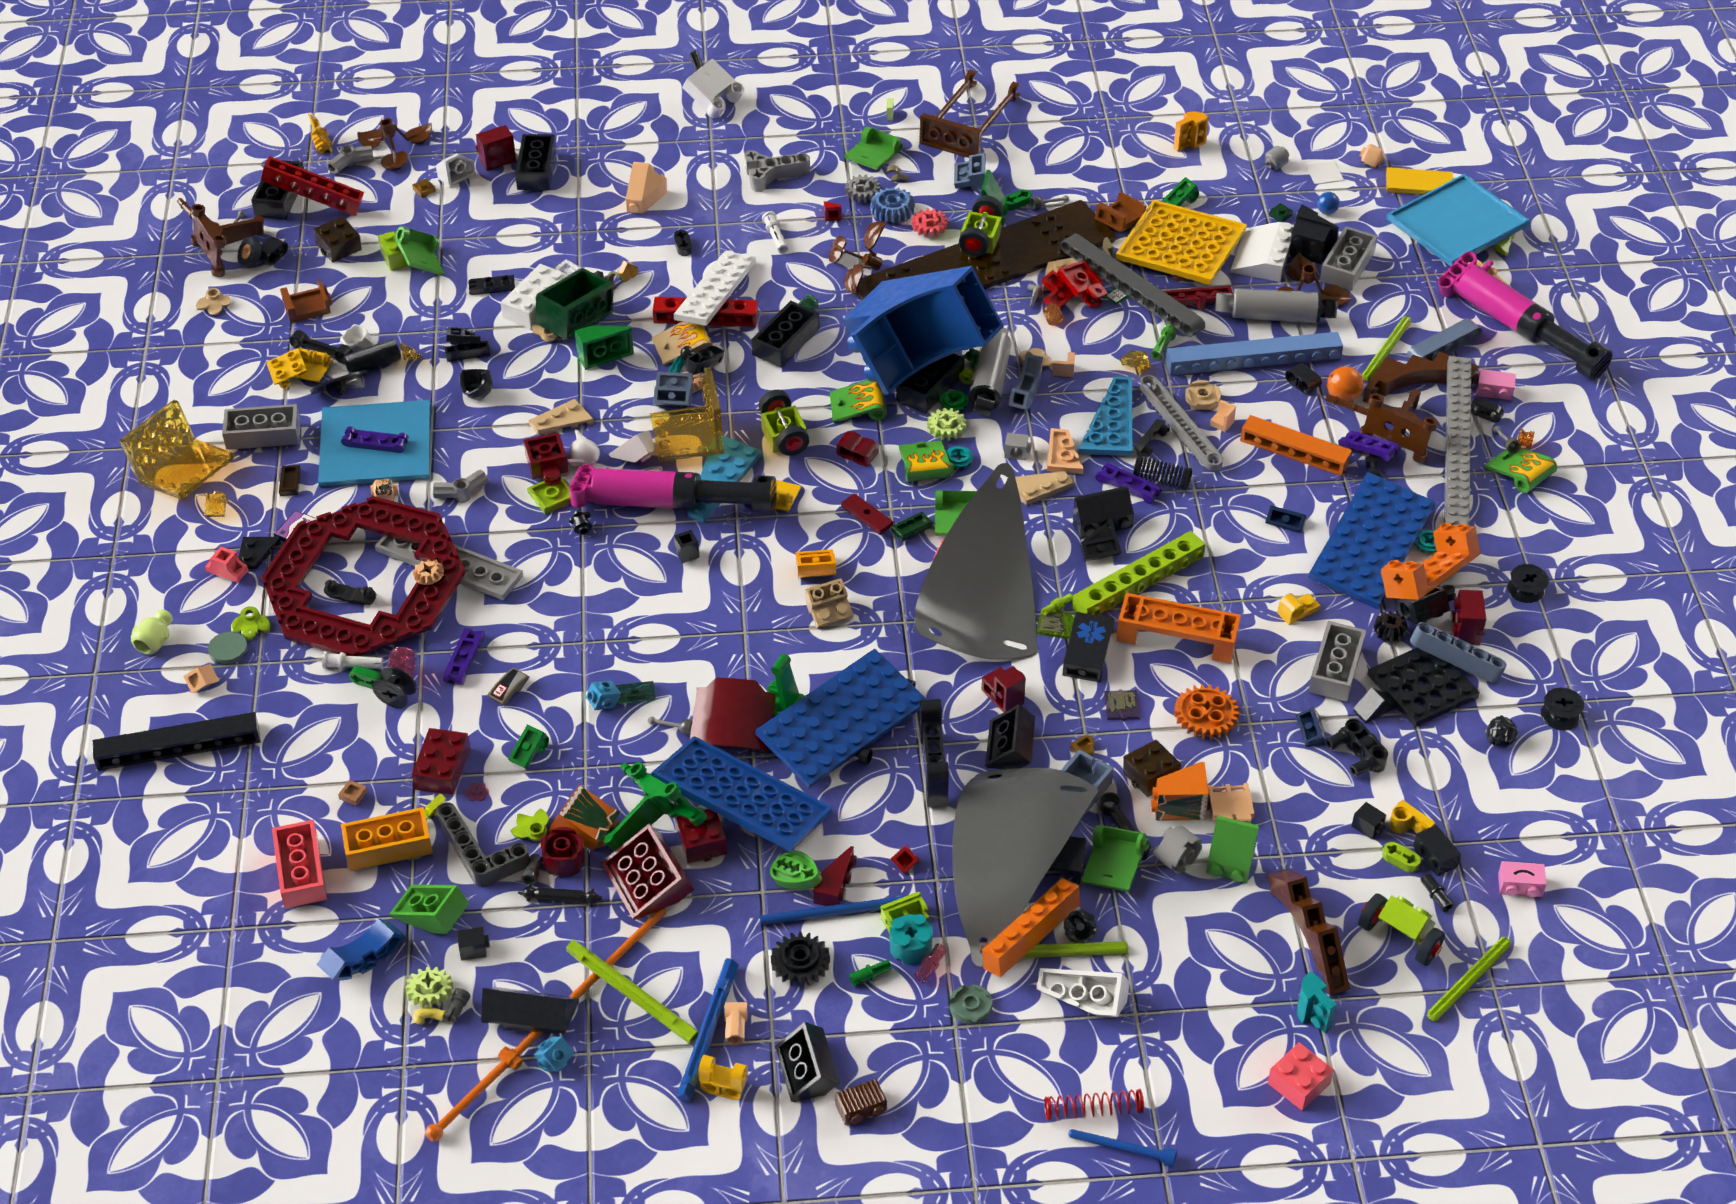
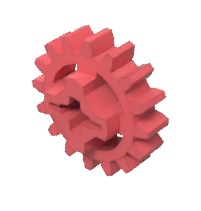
M927 208L926 211L920 210V213L916 212L915 216H912V228H914V232L918 231V235L924 234V237L927 235L933 237L935 234L939 236V232L944 233V230H947L948 218H946V214H941V211L936 212L935 209L930 211Z

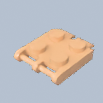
M1248 783L1238 786L1225 784V786L1219 787L1208 785V799L1213 821H1216L1219 815L1251 823L1255 813ZM1244 789V791H1231V790Z

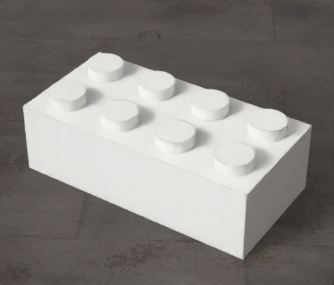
M539 264L501 301L503 318L532 329V325L536 324V294L564 279L568 274Z

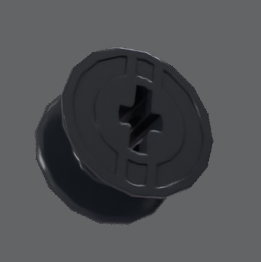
M1533 564L1518 565L1511 572V580L1507 585V591L1512 598L1519 602H1537L1545 594V589L1549 584V577L1543 569Z
M384 668L381 672L383 680H377L372 685L374 694L388 706L394 708L405 707L408 703L407 695H412L416 692V682L407 672L399 668Z
M1554 688L1548 691L1544 697L1541 717L1549 727L1563 731L1571 730L1578 726L1581 720L1580 714L1584 710V701L1577 692L1569 688Z

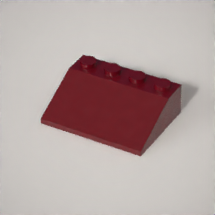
M651 824L646 825L601 862L634 920L679 903L695 890L663 835Z

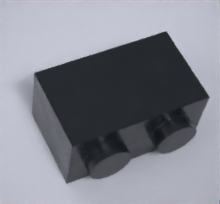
M1437 825L1416 834L1413 844L1414 850L1424 859L1427 867L1433 870L1437 876L1458 867L1461 853Z

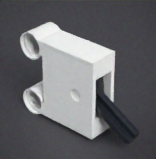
M694 50L690 52V58L696 72L686 79L682 88L707 111L711 118H718L725 108V102L719 97L726 93L727 99L730 102L736 103L745 90L744 86L733 79L713 58L703 65L699 53Z

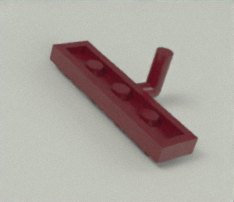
M1231 285L1163 291L1184 306L1198 305L1200 311L1205 309L1206 304L1216 303V293L1233 294Z

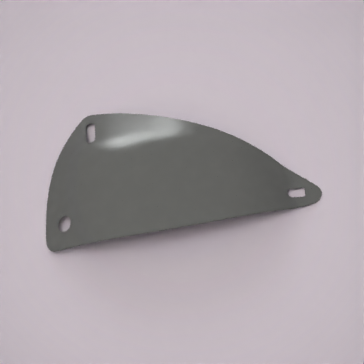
M1001 463L995 468L952 525L928 570L915 609V629L920 635L953 650L985 659H1014L1034 655L1037 652L1034 594L1024 520L1014 471L1008 463ZM1002 474L1008 478L1003 488L999 489L996 487V483ZM929 628L937 629L941 632L942 636L934 635ZM1010 640L1026 645L1027 649L1023 650L1008 646L1003 641Z
M1019 768L982 772L973 777L963 788L958 800L953 828V878L960 919L970 946L972 961L976 966L983 967V956L980 953V938H987L989 944L1023 913L1043 877L1097 795L1098 789L1091 783L1057 769ZM997 774H1001V775H1002L1001 777L994 778V779H989V778H988L989 776H992V775H997ZM1061 786L1081 787V788H1085V789H1086V792L1065 791V790H1061L1060 787H1061Z

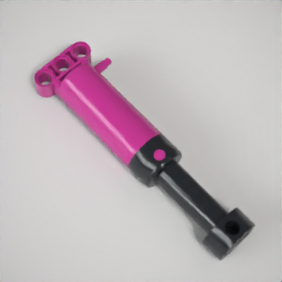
M1465 252L1439 278L1438 286L1442 296L1450 297L1455 293L1530 342L1538 343L1544 341L1577 362L1576 371L1593 381L1598 379L1608 368L1613 357L1612 350L1597 341L1587 344L1555 324L1553 313L1487 272L1493 265V261L1489 260L1480 268L1478 267L1476 254Z
M592 465L580 466L569 487L571 505L576 508L584 507L588 502H593L595 505L698 509L700 502L751 504L753 512L773 513L777 499L775 476L755 475L753 482L701 480L700 474L694 472L595 469Z

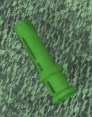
M1167 322L1166 327L1161 330L1160 339L1151 352V357L1155 360L1161 358L1169 342L1175 339L1176 332L1179 331Z

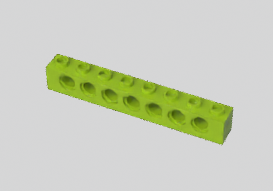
M1189 531L1074 594L1072 608L1076 612L1099 616L1101 613L1111 610L1123 602L1126 593H1141L1164 578L1172 576L1181 569H1185L1193 562L1201 560L1204 557L1205 543L1192 531Z

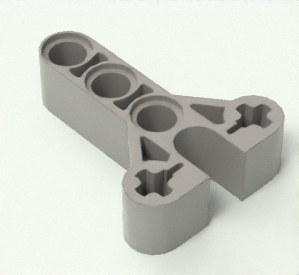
M750 150L744 154L745 170L747 175H749L751 189L755 192L764 191L766 186L775 179L801 176L810 172V156L806 153L768 157L759 154L757 151Z

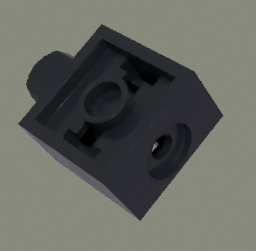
M1453 585L1437 586L1420 600L1393 598L1396 613H1399V616H1405L1406 620L1416 624L1420 622L1426 623L1427 620L1433 617H1441L1443 613L1450 611L1449 602L1456 597V593H1454L1455 587Z

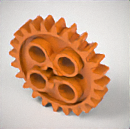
M1201 684L1200 689H1198L1194 685L1192 691L1186 688V693L1181 692L1180 698L1177 697L1174 717L1177 718V724L1181 723V729L1187 728V734L1194 732V737L1201 734L1202 739L1206 735L1210 739H1213V735L1221 738V733L1228 735V730L1233 731L1234 726H1237L1240 713L1239 706L1236 705L1237 700H1232L1233 695L1226 696L1227 690L1220 692L1219 686L1212 689L1210 684L1208 688Z

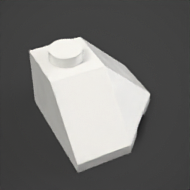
M457 153L436 165L438 179L448 187L476 174L474 161Z
M647 430L636 434L609 453V456L634 463L640 460L641 462L648 460L651 457L650 453L655 451L650 431Z

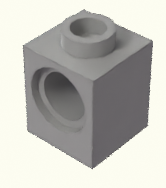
M1007 432L1004 458L1026 460L1027 453H1031L1032 443L1028 442L1029 435Z

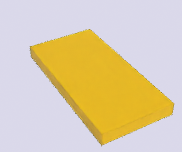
M1387 167L1386 192L1424 195L1453 180V172Z

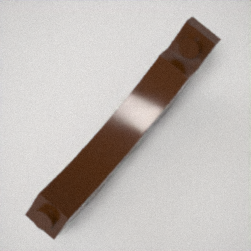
M1439 351L1435 359L1430 361L1413 354L1407 364L1386 357L1365 387L1363 401L1368 403L1371 394L1375 393L1386 396L1399 388L1413 384H1447V363L1451 355ZM1471 363V386L1473 383H1477L1479 376V366Z
M1288 869L1267 874L1271 895L1278 898L1286 906L1299 925L1311 950L1317 970L1323 973L1324 982L1327 985V994L1333 995L1349 990L1350 985L1337 927L1326 922L1322 902L1312 898L1310 895L1307 877Z

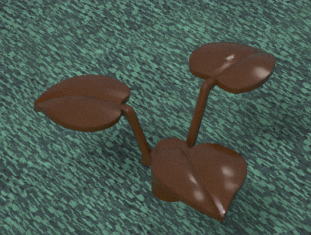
M385 118L380 121V129L357 132V136L363 147L372 146V148L379 146L381 141H384L385 136L389 138L393 154L385 155L381 159V165L385 169H396L402 167L408 160V156L404 151L396 153L392 141L396 131L406 141L410 140L414 144L421 143L430 137L432 123L415 127L404 134L396 124H393L392 119Z
M873 222L866 229L863 241L866 243L865 248L870 253L864 256L844 249L847 244L845 237L838 236L834 239L828 256L831 263H837L841 259L843 252L862 259V263H864V265H854L853 268L847 271L844 278V287L848 292L858 295L863 268L875 271L881 268L882 258L877 257V253L871 249L876 245L886 222Z
M1298 253L1290 262L1288 267L1289 277L1293 280H1300L1296 291L1301 290L1303 283L1311 284L1315 281L1319 292L1322 293V299L1338 300V307L1351 300L1350 294L1337 285H1326L1324 290H1322L1318 276H1316V266L1302 254ZM1281 287L1278 289L1279 291H1295L1291 287Z

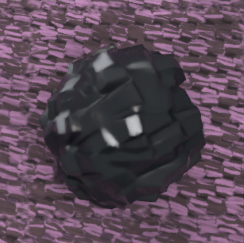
M1503 715L1493 718L1485 730L1489 744L1494 746L1495 741L1506 742V747L1513 745L1518 735L1516 724Z
M1078 909L1070 912L1069 916L1064 919L1063 928L1065 929V935L1070 941L1085 943V941H1089L1094 937L1098 926L1093 914Z

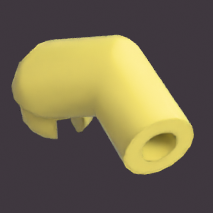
M434 1007L418 1009L413 1014L415 1015L413 1022L424 1024L425 1018H432L443 1022L446 1011Z

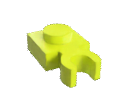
M441 793L424 809L426 821L433 815L438 816L437 807L446 800Z

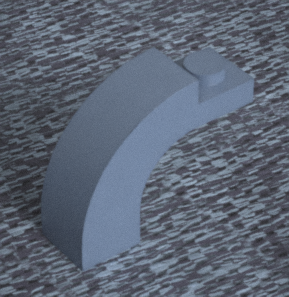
M1026 353L1020 380L1011 391L1009 406L1021 409H1028L1031 406L1040 384L1045 357Z

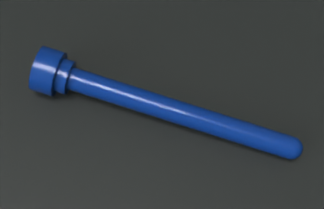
M1071 1129L1068 1132L1069 1137L1160 1159V1162H1163L1165 1166L1174 1167L1177 1149L1168 1147L1167 1149L1158 1150Z

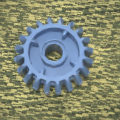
M886 187L885 190L880 189L879 192H875V195L872 196V215L875 216V219H880V222L886 221V224L888 222H898L900 224V221L906 222V219H910L911 215H913L915 208L914 198L905 189L900 190L899 187L897 189L893 187L888 189Z

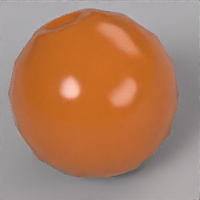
M1341 366L1330 373L1327 380V389L1330 395L1352 402L1363 392L1364 380L1357 369Z

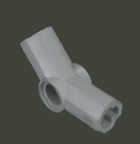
M352 145L342 146L340 154L326 164L327 169L335 175L345 167L354 166L356 162L374 160L372 146L356 148Z
M480 469L467 478H458L454 482L434 483L433 496L434 498H455L458 502H467L471 499V494L487 484L489 480L485 472Z

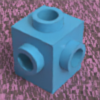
M612 680L591 683L586 698L594 710L615 708L621 693Z
M559 1036L543 1041L538 1046L539 1050L534 1056L537 1058V1064L542 1070L559 1072L566 1067L567 1061L575 1053L564 1038Z

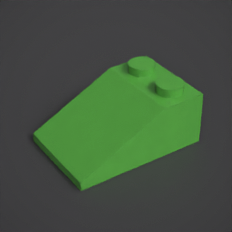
M1218 815L1206 873L1247 883L1253 864L1259 826Z
M411 884L389 915L391 918L430 933L447 934L463 914L469 902L457 885Z

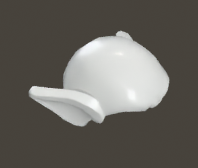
M353 324L340 338L341 343L349 346L353 352L375 345L371 341V336L367 329L357 324Z
M576 430V440L573 441L569 448L570 459H567V462L573 466L597 462L600 456L599 448L594 442L583 436L579 430Z

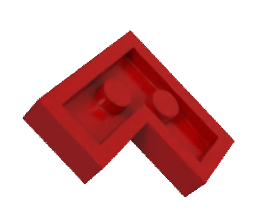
M1054 270L1042 278L1041 283L1051 291L1043 302L1055 313L1075 297V294Z

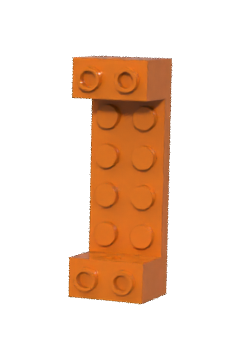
M1451 523L1441 524L1438 529L1433 531L1437 552L1429 559L1424 560L1422 564L1415 563V561L1406 563L1399 562L1398 560L1389 561L1381 569L1386 598L1420 600L1478 557L1481 552L1476 526H1467V524L1451 525Z
M1126 593L1118 619L1116 641L1135 645L1139 630L1210 643L1214 644L1212 660L1231 664L1238 638L1241 615Z

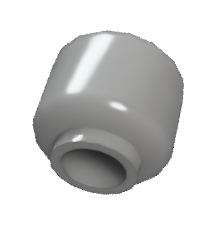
M1275 146L1265 154L1266 166L1269 169L1279 170L1289 161L1287 149L1282 146Z

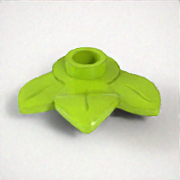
M252 606L242 609L240 616L234 619L231 624L232 632H241L250 642L254 639L258 630L270 632L268 618L261 615L258 609ZM249 613H253L252 616H246Z
M541 808L535 812L533 817L519 813L516 820L517 826L510 830L513 836L517 838H529L532 841H540L547 835L548 815Z

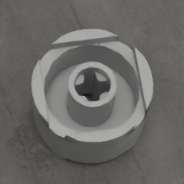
M1178 825L1173 829L1169 827L1163 833L1164 839L1154 849L1153 855L1176 874H1181L1187 870L1184 868L1187 863L1192 865L1202 849V845L1199 844L1202 840L1182 825Z

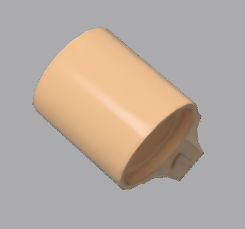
M725 1002L726 1043L737 1046L745 1042V1022H747L748 1016L747 1002Z

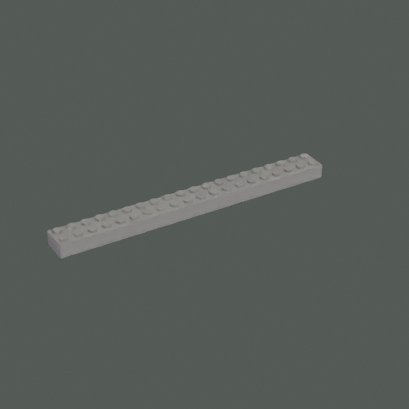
M1449 356L1447 363L1444 523H1451V525L1467 524L1469 526L1471 358Z

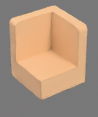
M1068 352L1067 362L1053 361L1052 376L1073 378L1075 353Z
M1220 400L1218 412L1210 420V426L1226 432L1234 423L1236 406Z
M211 664L197 667L183 676L192 693H196L204 687L219 681Z

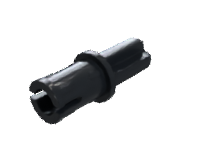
M1425 874L1420 879L1430 893L1429 897L1436 901L1442 912H1447L1454 906V903L1444 892V887L1440 886L1431 874Z

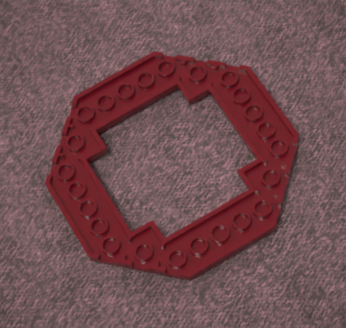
M372 496L367 498L366 502L358 505L353 503L341 507V511L332 514L327 512L316 516V519L313 521L297 523L261 577L286 640L336 654L344 652L347 656H361L432 630L465 576L466 571L439 513ZM357 528L420 544L414 554L415 559L427 562L428 559L431 561L437 560L438 563H442L444 569L442 578L434 584L423 585L416 582L396 615L378 611L370 625L306 607L313 595L311 591L299 588L331 538L335 537L349 541ZM425 569V571L431 574V570Z

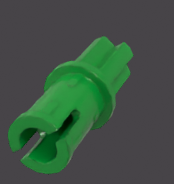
M885 960L872 966L867 964L865 968L849 973L850 982L855 987L869 980L874 981L875 977L892 970L889 960Z

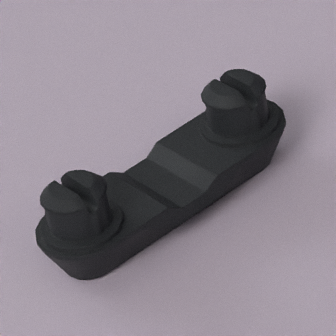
M1156 419L1134 448L1137 455L1141 454L1144 457H1149L1153 452V449L1148 446L1152 437L1157 432L1162 437L1169 432L1170 427L1165 425L1164 420Z
M335 580L325 582L324 593L333 599L371 605L377 596L372 587L353 588L348 585L339 584Z

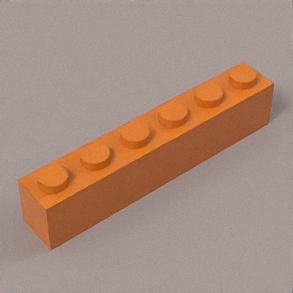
M1252 415L1248 417L1241 431V442L1339 476L1344 474L1350 463L1351 449Z
M1061 878L982 949L984 969L1001 978L1067 918L1070 912L1080 906L1079 886Z

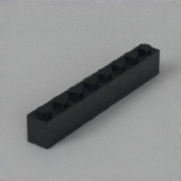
M256 712L92 740L93 759L97 771L261 743Z

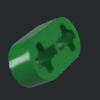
M1023 189L1006 195L1005 205H1008V210L1010 211L1030 204L1032 193L1029 190Z
M354 666L349 673V679L352 682L372 689L375 681L383 680L381 673L361 666Z

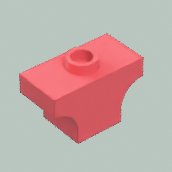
M221 546L205 566L206 572L237 583L249 571L248 566L238 558L236 551Z

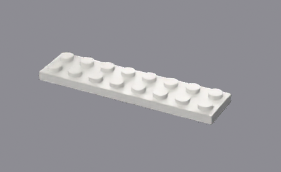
M724 251L676 310L674 320L707 326L755 265L756 256H751L747 253L739 254L733 251Z

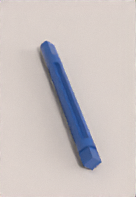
M732 958L725 959L686 1071L679 1086L676 1097L682 1102L692 1099L699 1078L698 1070L701 1058L708 1053L739 964Z

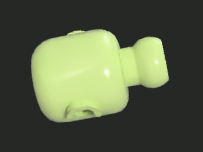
M164 609L158 610L154 617L144 618L138 626L133 628L131 642L139 652L152 655L159 651L169 638L167 626L173 621L171 613Z

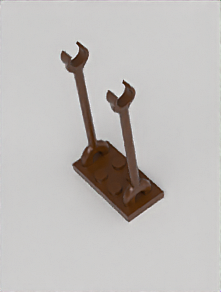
M970 69L966 74L963 85L936 116L925 113L920 116L919 144L969 158V155L980 154L982 135L1007 104L1019 98L1020 93H1017V89L1021 84L1017 82L1010 84L1008 95L980 128H973L942 119L966 89L976 86L977 81L973 79L978 71Z

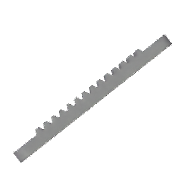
M1152 375L1143 376L1140 379V390L1148 398V402L1151 403L1152 407H1155V411H1158L1159 416L1166 420V424L1170 425V429H1173L1174 434L1177 433V437L1181 438V442H1184L1189 452L1192 451V455L1196 456L1197 461L1199 460L1209 471H1219L1223 465L1222 455L1159 380ZM1145 383H1152L1153 385L1147 386ZM1210 460H1216L1218 463L1213 464V463H1210L1209 461H1210Z

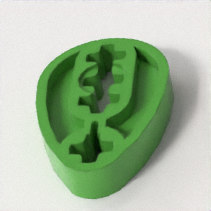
M789 851L782 854L773 862L770 868V875L774 882L786 889L812 888L817 886L822 880L815 862L801 851Z

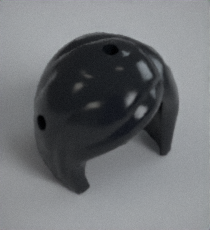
M466 369L460 372L459 382L461 390L469 398L474 400L482 399L491 392L493 379L489 370Z

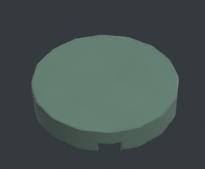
M229 631L216 635L208 645L210 658L214 662H221L222 665L234 664L240 661L248 651L245 637L237 632Z
M971 984V986L966 987L963 985L955 989L950 996L949 1009L957 1021L970 1025L979 1024L988 1019L992 1012V997L985 988L979 985Z

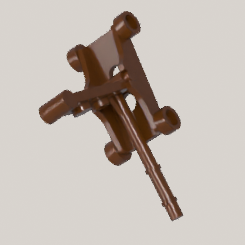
M182 198L177 199L181 209H184L189 217L194 220L191 244L202 248L212 263L211 274L215 277L225 275V266L221 259L223 253L221 248L245 238L264 233V217L255 216L253 219L219 226V223L213 222L205 215V206L195 204L190 207Z
M1412 389L1408 400L1403 402L1402 407H1392L1384 404L1383 396L1375 393L1371 394L1368 400L1369 409L1357 405V403L1354 404L1337 396L1327 394L1325 401L1367 416L1365 424L1361 426L1360 433L1370 436L1375 434L1386 440L1398 443L1400 446L1414 452L1412 457L1414 461L1418 463H1425L1427 461L1428 453L1426 448L1431 432L1437 429L1438 421L1431 417L1421 420L1412 412V410H1416L1421 395L1419 390ZM1385 423L1393 425L1394 428L1392 430L1388 429ZM1406 429L1410 432L1409 437L1405 435Z

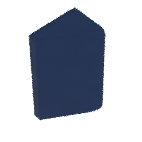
M1270 505L1265 523L1301 533L1307 515Z
M1311 707L1296 714L1305 746L1326 745L1325 739L1327 736L1316 709Z

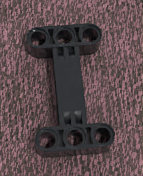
M941 699L920 700V742L923 744L925 757L927 807L948 806L949 769L948 762H945Z

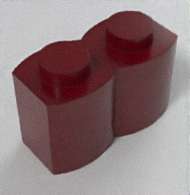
M847 431L836 444V453L844 459L853 460L855 463L867 467L879 453V444L873 439L863 438L856 432Z

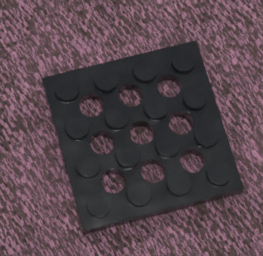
M1419 648L1412 649L1370 668L1367 672L1370 679L1397 705L1399 711L1414 727L1475 700L1480 694L1453 664ZM1422 662H1429L1431 665L1423 664ZM1407 669H1413L1416 672L1407 671ZM1437 674H1438V675L1443 676V678H1441V677H1435L1434 675H1437ZM1391 676H1397L1400 679L1391 678ZM1418 682H1425L1428 685L1419 684ZM1451 687L1454 688L1456 691L1448 690L1447 688ZM1403 689H1409L1412 692L1403 691ZM1431 695H1437L1440 698L1431 697ZM1415 702H1420L1424 705H1416Z

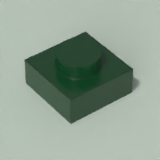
M1281 203L1269 210V216L1279 222H1284L1293 214V210Z

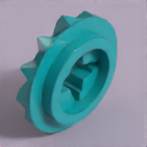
M955 446L946 451L949 461L953 462V466L957 467L958 470L960 467L966 468L967 465H971L973 453L968 448Z
M1422 530L1414 543L1417 545V549H1422L1423 553L1426 551L1430 554L1437 552L1433 535L1434 530Z

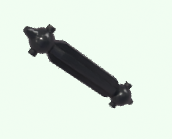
M528 884L526 888L518 891V894L524 896L528 902L535 897L538 900L574 903L587 901L589 903L588 906H593V903L602 900V896L597 895L594 889H590L587 893L582 890L542 887L534 890L532 885Z

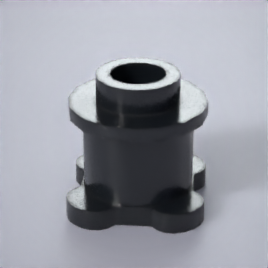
M577 510L569 518V523H574L575 533L584 535L591 530L592 524L588 521V518L591 517L590 512Z

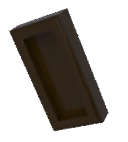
M300 465L282 466L279 484L280 496L298 495L301 475Z

